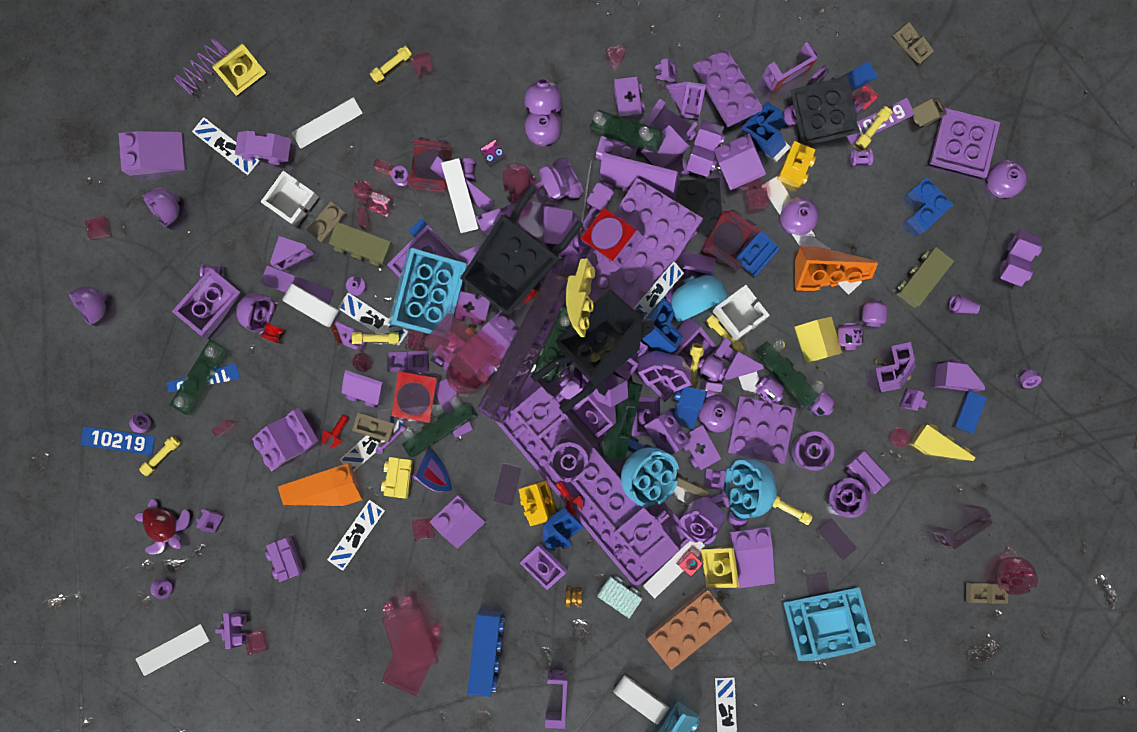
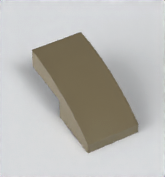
M910 22L904 24L892 35L918 64L934 52L924 36L920 37Z
M966 583V602L1008 604V584Z

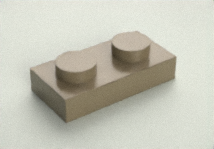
M330 202L309 226L307 231L323 243L334 230L336 222L340 223L347 214L333 202Z
M357 413L352 431L390 442L395 424Z
M677 474L678 487L700 497H707L709 492L705 490L706 486L695 482L693 485L687 482V477Z

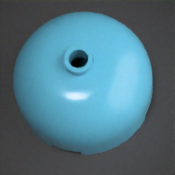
M693 275L683 280L684 285L674 291L671 305L675 313L674 316L677 322L707 310L716 303L726 300L730 295L723 282L717 277L704 275L695 279Z
M646 447L637 450L626 460L622 468L621 485L623 491L628 498L642 507L648 508V506L662 504L671 496L677 486L676 475L677 469H679L677 461L673 456L659 448Z
M754 459L737 460L731 468L727 469L724 491L726 496H729L730 510L736 516L745 519L762 516L772 508L777 497V483L773 472L766 464ZM731 480L735 485L745 484L743 488H733L731 492L729 490Z

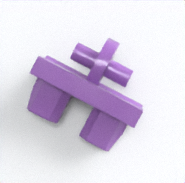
M239 611L224 613L221 628H217L216 633H222V640H225V649H232L247 643V633H240V626L246 625L247 622L246 614H240Z

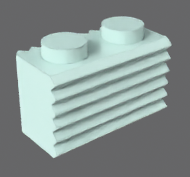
M616 575L614 578L609 576L597 593V597L627 618H630L642 600V597L639 596L641 592L632 586L630 589L623 585L625 581Z

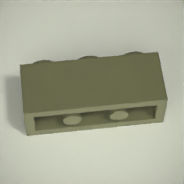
M336 222L329 241L334 251L342 254L344 251L351 253V257L361 260L362 257L369 259L368 263L378 267L380 264L386 265L393 246L391 241Z
M937 247L931 250L927 249L921 256L923 259L919 265L915 264L910 270L911 276L907 280L904 279L898 286L900 290L897 292V295L913 308L921 305L954 262Z

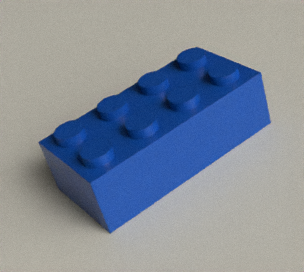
M479 609L476 615L467 695L491 697L492 692H496L498 676H495V672H498L500 666V657L497 656V652L501 651L503 637H499V634L503 632L505 624L502 612Z

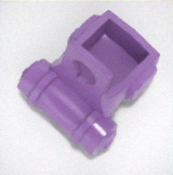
M558 158L552 164L553 166L544 165L539 169L538 175L541 182L534 186L537 187L535 194L540 203L552 197L560 199L565 195L569 199L579 198L584 192L582 183L578 181L571 167L572 164L567 158ZM543 185L548 193L547 196L540 194V188Z

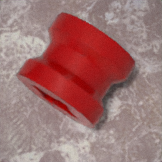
M266 322L265 331L261 333L260 337L279 343V336L283 333L284 329Z

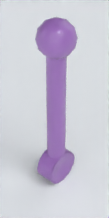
M401 425L400 429L391 437L390 442L386 441L382 446L376 448V453L382 454L386 446L399 434L407 430V426Z

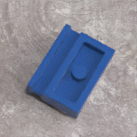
M758 230L734 259L753 277H756L780 248L762 230Z

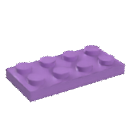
M727 48L693 64L695 73L701 83L706 84L705 89L727 127L762 111L760 102Z

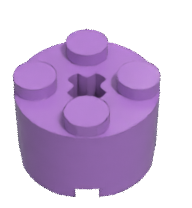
M805 432L795 438L791 453L793 460L798 466L803 469L816 471L825 468L832 461L834 446L831 440L821 432ZM813 447V449H816V453H809V449Z
M565 442L559 444L552 450L549 456L550 471L560 481H577L585 475L588 469L589 460L587 453L576 443ZM565 457L568 459L572 457L574 459L572 467L569 465L565 467L563 465Z
M707 497L694 500L689 504L680 519L681 532L694 543L700 541L704 542L703 544H709L715 540L724 523L725 513Z

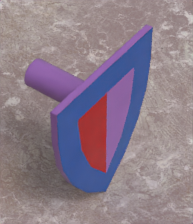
M428 448L417 471L413 474V478L433 491H451L450 479L442 461Z

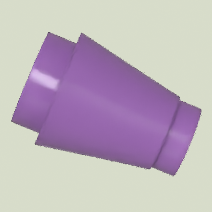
M958 294L951 297L949 309L953 310L954 313L977 314L980 310V303Z

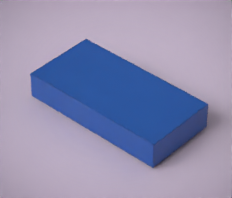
M967 391L954 427L974 434L987 398Z

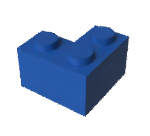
M767 101L762 106V111L754 114L741 127L744 136L750 133L756 147L772 158L786 146L784 138L779 131L786 124L781 110Z
M926 177L907 194L920 207L907 222L921 234L951 208L953 203Z
M664 297L645 318L652 319L655 322L653 323L655 328L643 340L655 351L669 354L677 349L683 335L670 324L675 313L672 305Z
M685 387L675 392L673 400L676 401L674 408L670 409V412L680 427L694 430L698 413L702 409L706 395L705 391Z

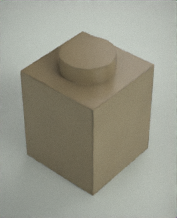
M939 98L930 99L912 109L914 113L913 119L919 126L929 125L947 115Z

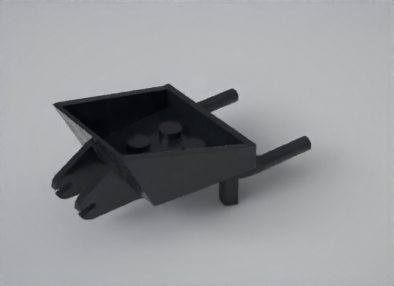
M532 184L514 207L511 216L501 215L460 277L461 280L477 291L475 295L477 300L484 296L493 303L491 308L493 312L499 308L509 315L560 261L562 257L559 254L568 247L584 225L583 222L577 220L562 242L553 249H550L520 226L521 224L518 221L521 211L537 190V187Z
M609 289L594 303V308L589 318V328L586 330L585 337H580L571 325L555 340L556 345L563 354L556 357L530 377L536 383L557 366L571 362L577 371H580L589 380L582 391L559 407L563 414L596 389L599 394L605 396L608 389L604 380L640 350L641 339L654 330L655 326L653 323L655 322L650 318L643 319L644 316L641 314L644 312L641 309H632L615 292Z

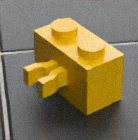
M794 141L788 151L777 180L799 188L801 184H805L809 176L806 173L807 169L813 166L816 156H813L815 149Z
M547 480L518 489L521 499L520 503L521 506H524V515L529 521L530 526L547 522L557 512Z

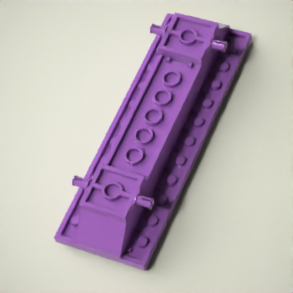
M540 369L533 371L506 392L486 411L544 480H547L549 486L565 505L566 499L555 486L560 480L553 476L549 468V456L556 446L565 442L576 443L585 450L589 460L585 475L574 482H563L572 496H582L583 510L579 508L578 504L572 502V507L577 512L575 516L636 588L678 553L690 540L681 532L680 520L665 502L645 508L628 498L621 485L622 468L628 458L606 432L596 439L571 409L564 414L560 411L559 407L569 399L560 395L561 386L559 382L561 379L554 371L549 372L536 383L530 376ZM565 457L563 465L565 467L568 465L572 467L574 459L572 457L569 459Z

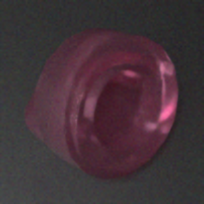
M617 45L615 48L608 47L605 50L606 54L610 56L609 61L614 65H618L622 61L626 51L620 45Z
M356 181L352 191L358 200L365 202L372 193V187L365 181Z
M358 353L353 357L352 364L356 370L365 372L371 368L372 359L366 353Z
M902 428L895 429L890 435V441L896 447H905L911 440L910 433Z

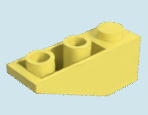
M932 424L921 425L909 443L926 455L974 461L975 459L971 455V450L965 446L959 447L955 444V439L949 435L943 436L939 433L940 429Z

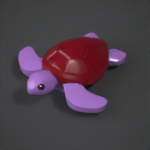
M151 499L148 503L149 509L135 515L137 521L143 522L146 534L156 541L155 544L146 547L145 551L149 554L161 553L165 550L167 541L175 549L182 548V540L175 532L183 530L188 526L190 521L189 511L183 510L179 519L175 521L174 516L169 511L158 508L157 501Z

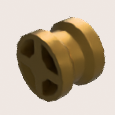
M566 588V607H571L572 605L582 607V588H577L576 590Z

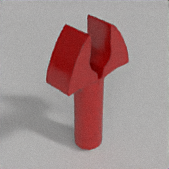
M341 415L332 431H323V445L326 444L329 437H333L334 442L329 449L335 448L343 442L339 438V434L349 419L347 415Z
M558 481L555 486L566 499L564 507L571 514L576 515L577 512L572 507V502L578 504L579 508L583 510L582 496H572L564 483Z

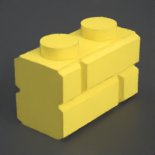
M389 457V461H385L384 472H387L386 480L383 479L381 491H384V496L409 498L414 460Z

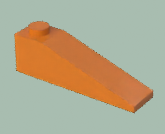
M800 246L795 259V289L798 291L820 290V287L827 285L831 287L837 286L838 282L848 281L853 283L871 279L878 262L821 247Z
M352 463L278 486L283 505L344 506L363 500Z

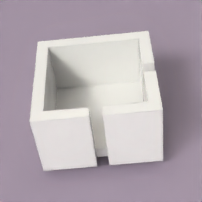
M283 171L261 200V203L297 228L306 216L305 209L309 211L319 197Z
M747 285L717 305L713 310L715 316L720 320L735 342L770 316L760 302L756 303L754 307L751 306L757 298Z

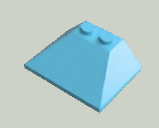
M860 587L783 603L798 661H816L855 653L876 645Z

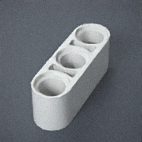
M291 283L282 299L287 304L327 327L331 326L339 312L335 307Z
M626 675L621 678L613 690L618 697L656 724L661 722L670 709L664 702Z

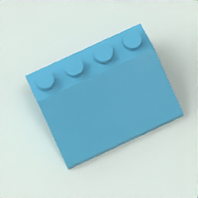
M414 248L407 249L388 324L448 338L463 281L460 277L465 271L467 263Z
M677 701L658 732L695 731L699 724V716Z

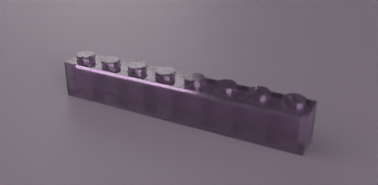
M552 272L547 274L476 409L490 419L504 424L566 306L568 282L566 278Z

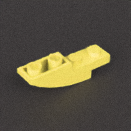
M580 259L576 276L568 277L566 288L568 316L580 337H585L586 330L589 328L590 314L594 308L593 301L588 295L591 292V283L595 277V269L588 259Z

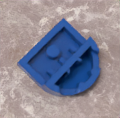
M564 507L545 523L543 527L544 543L551 551H555L557 547L566 549L572 545L569 538L579 532L584 526Z

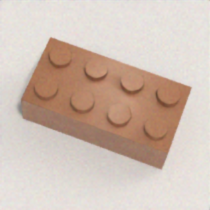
M705 587L649 632L646 638L672 670L726 627L732 620Z

